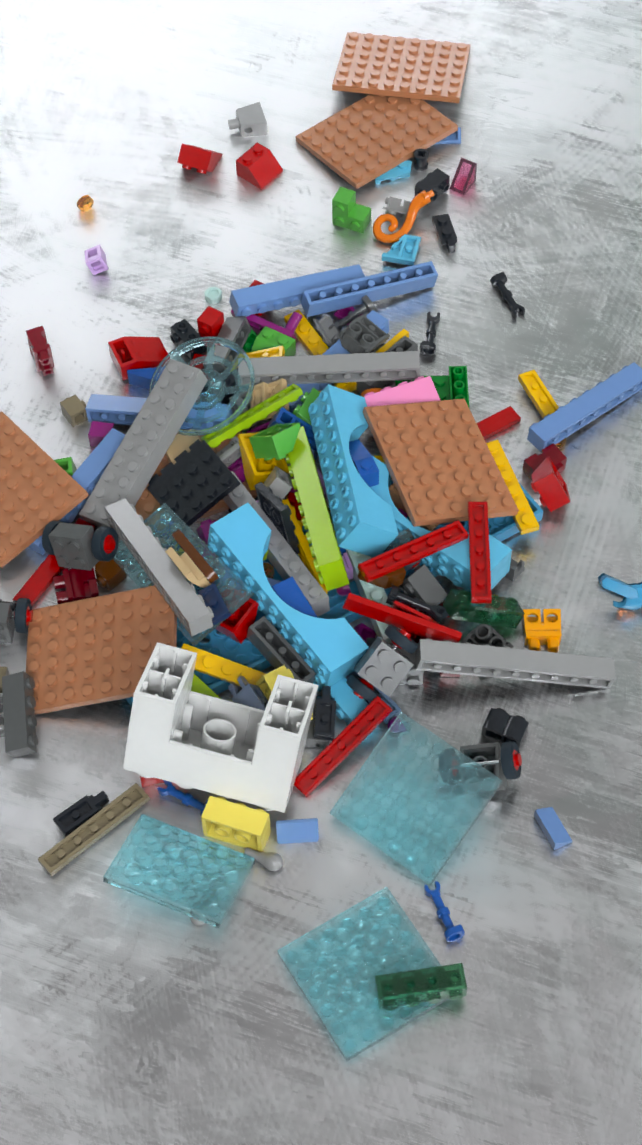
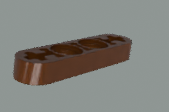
M180 529L171 534L211 584L219 579L214 570Z

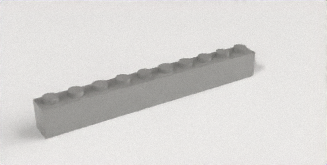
M419 351L239 358L238 365L240 387L254 386L261 382L269 384L281 378L287 380L288 385L415 380L420 377Z
M231 471L241 484L223 498L232 512L246 503L252 506L272 530L267 559L283 580L293 576L317 617L330 611L329 596L235 473Z
M126 498L105 506L108 522L116 530L118 536L189 634L194 636L213 627L212 618L214 614L211 608L205 606L202 596L196 594L193 584L191 582L188 583L187 578L178 570V567L165 552L167 549L161 547L157 536H153L150 526H146L143 517L137 515L134 505L129 504Z
M420 639L418 648L415 651L416 670L604 689H610L616 680L614 658H606L604 656L594 657L585 654L574 655L566 652L554 653L546 650L534 651L527 648L514 649L507 646L495 647L487 644L475 645L467 642L455 643L432 639Z

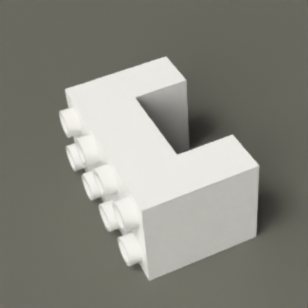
M157 642L134 692L123 769L136 772L144 778L154 777L176 783L185 789L195 788L216 794L226 800L235 799L257 805L262 810H276L285 813L302 761L318 685L278 675L265 711L191 691L197 653Z

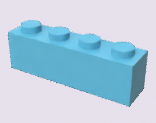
M343 678L331 686L330 698H335L336 716L340 720L343 719L348 726L369 704L364 699L356 696L353 693L354 690L346 683L347 679ZM314 679L313 684L318 685L317 692L321 693L323 685H319Z

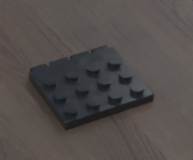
M199 439L189 446L191 450L189 453L184 450L174 459L177 463L173 464L170 462L160 470L161 476L155 474L148 483L147 489L182 532L241 484L205 440L202 442Z

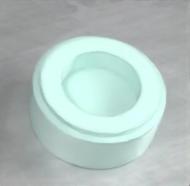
M217 287L208 288L205 291V300L210 304L219 303L222 300V291Z

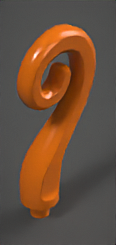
M431 189L428 192L423 190L413 198L403 226L393 234H384L381 230V225L385 221H389L391 225L388 227V230L393 232L398 227L397 218L391 214L380 215L373 224L375 238L383 243H395L404 234L407 235L414 224L418 211L430 203V198L435 196L433 190Z

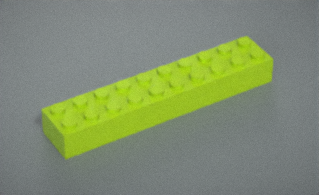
M301 426L293 451L287 453L285 459L287 464H291L288 466L290 476H294V479H291L294 490L298 489L295 492L297 502L301 503L298 506L301 517L305 516L302 519L304 528L309 530L306 532L308 543H312L309 547L313 558L316 557L313 563L316 572L320 571L318 577L321 585L325 584L327 591L349 585L350 583L341 551L338 547L314 456L304 426Z

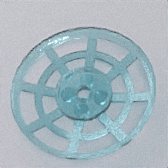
M208 336L189 340L173 349L157 366L150 383L149 394L170 359L190 366L206 362V369H201V371L208 379L204 386L208 387V390L200 393L192 407L198 410L196 419L190 417L185 419V422L194 424L192 430L179 429L178 431L182 435L198 436L213 433L224 428L242 413L253 393L255 373L250 358L238 344L229 339ZM207 345V356L195 358L188 363L181 358V355L185 352ZM215 345L230 348L237 352L238 356L232 363L223 357L214 356ZM244 359L250 372V383L241 385L240 375L236 368ZM214 362L227 366V368L220 374L213 370ZM233 373L236 386L226 387L225 379ZM248 391L242 404L231 414L229 410L236 403L239 393ZM225 394H234L229 404L224 407L221 401ZM215 407L219 411L216 415L204 418L206 410ZM222 416L226 419L211 428L200 430L203 423L212 422Z

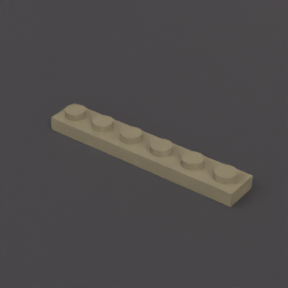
M135 783L39 857L38 862L52 877L150 801L149 796Z

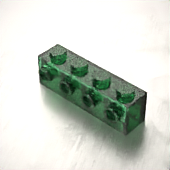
M451 589L443 603L447 613L453 620L515 629L525 614L518 601L512 597L506 598L492 595L491 603H471V592L465 590Z
M462 963L375 976L379 1009L394 1010L398 1006L403 1005L414 1007L423 1002L435 1004L443 999L460 1000L467 994V984Z

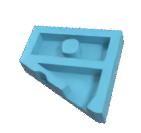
M405 160L377 177L375 184H381V181L385 180L393 181L398 178L410 177L412 161Z
M404 234L398 242L391 246L390 251L382 254V261L413 266L421 237Z

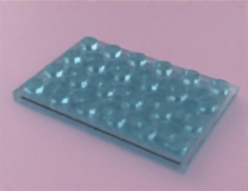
M141 814L103 876V882L219 928L254 866L255 858Z

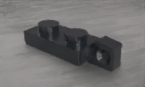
M449 214L432 216V223L440 245H446L448 253L455 252L457 236Z
M323 686L320 696H317L315 700L314 739L330 741L334 739L336 701L335 698H330L331 686Z
M101 791L96 796L86 795L54 817L53 821L66 837L102 810V807L109 802L108 796L104 791Z

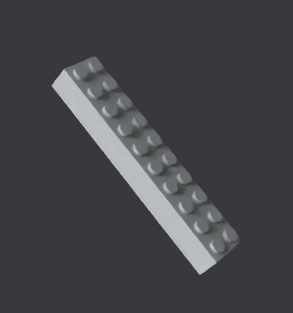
M174 359L169 360L79 513L86 522L97 528L102 526L112 527L107 520L105 506L126 498L129 504H133L135 507L208 381L201 369Z

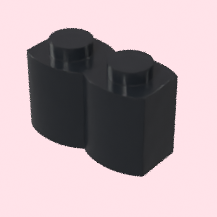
M491 708L482 727L481 734L501 743L515 742L519 749L527 732L529 722L522 716L509 715L504 709Z

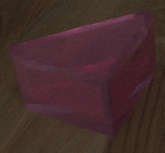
M461 157L449 189L465 195L476 181L477 163Z

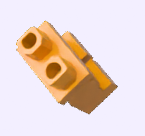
M523 609L521 621L524 646L527 645L529 650L540 651V645H547V651L557 653L562 636L561 609H543L542 618L540 609ZM532 614V615H535L536 617H527V616Z

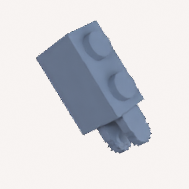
M243 676L237 678L238 683L242 687L241 691L233 683L228 686L229 691L233 695L231 699L234 703L265 711L268 700L259 686L249 684Z

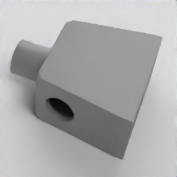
M260 102L238 108L236 110V119L228 120L229 129L239 128L240 134L243 137L267 135V122Z
M277 466L273 468L263 483L266 487H270L275 496L278 495L281 501L292 488L291 476Z

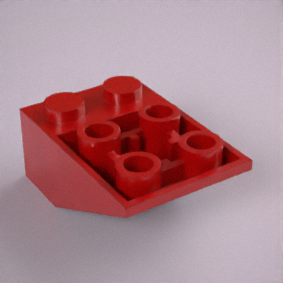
M124 336L108 342L110 357L123 381L128 379L127 370L163 367L170 360L159 337Z

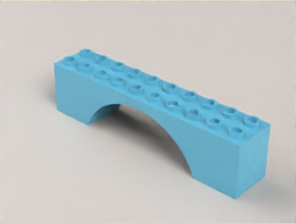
M328 384L319 393L316 400L310 404L308 412L338 547L375 557L380 555L399 534L392 506L380 498L362 479L354 466L349 451V442L358 440L369 427L363 414L364 407H367L365 397Z
M372 456L379 469V484L370 488L392 506L399 534L393 542L396 545H403L432 532L419 526L413 527L412 523L395 507L388 489L391 484V475L387 466ZM489 534L492 590L510 570L512 549ZM469 536L468 539L421 559L425 565L434 568L441 576L447 577L454 585L463 588L471 596Z
M246 503L210 525L208 549L211 553L217 555L221 565L230 571L233 580L239 582L245 595L258 602V610L266 615L267 620L275 626L285 640L316 673L314 677L319 685L332 686L355 671L354 667L369 647L345 618L324 619L303 614L287 605L274 592L266 578L263 567V557L268 551L272 530L252 506Z

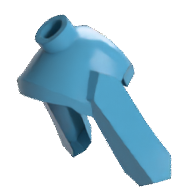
M605 573L598 577L599 583L603 588L624 596L621 602L613 601L614 607L631 611L642 608V582L627 584Z

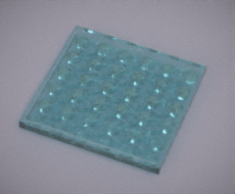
M400 712L332 808L330 814L431 886L503 781L412 718Z
M388 887L383 888L277 950L278 956L346 1062L458 994L457 987Z

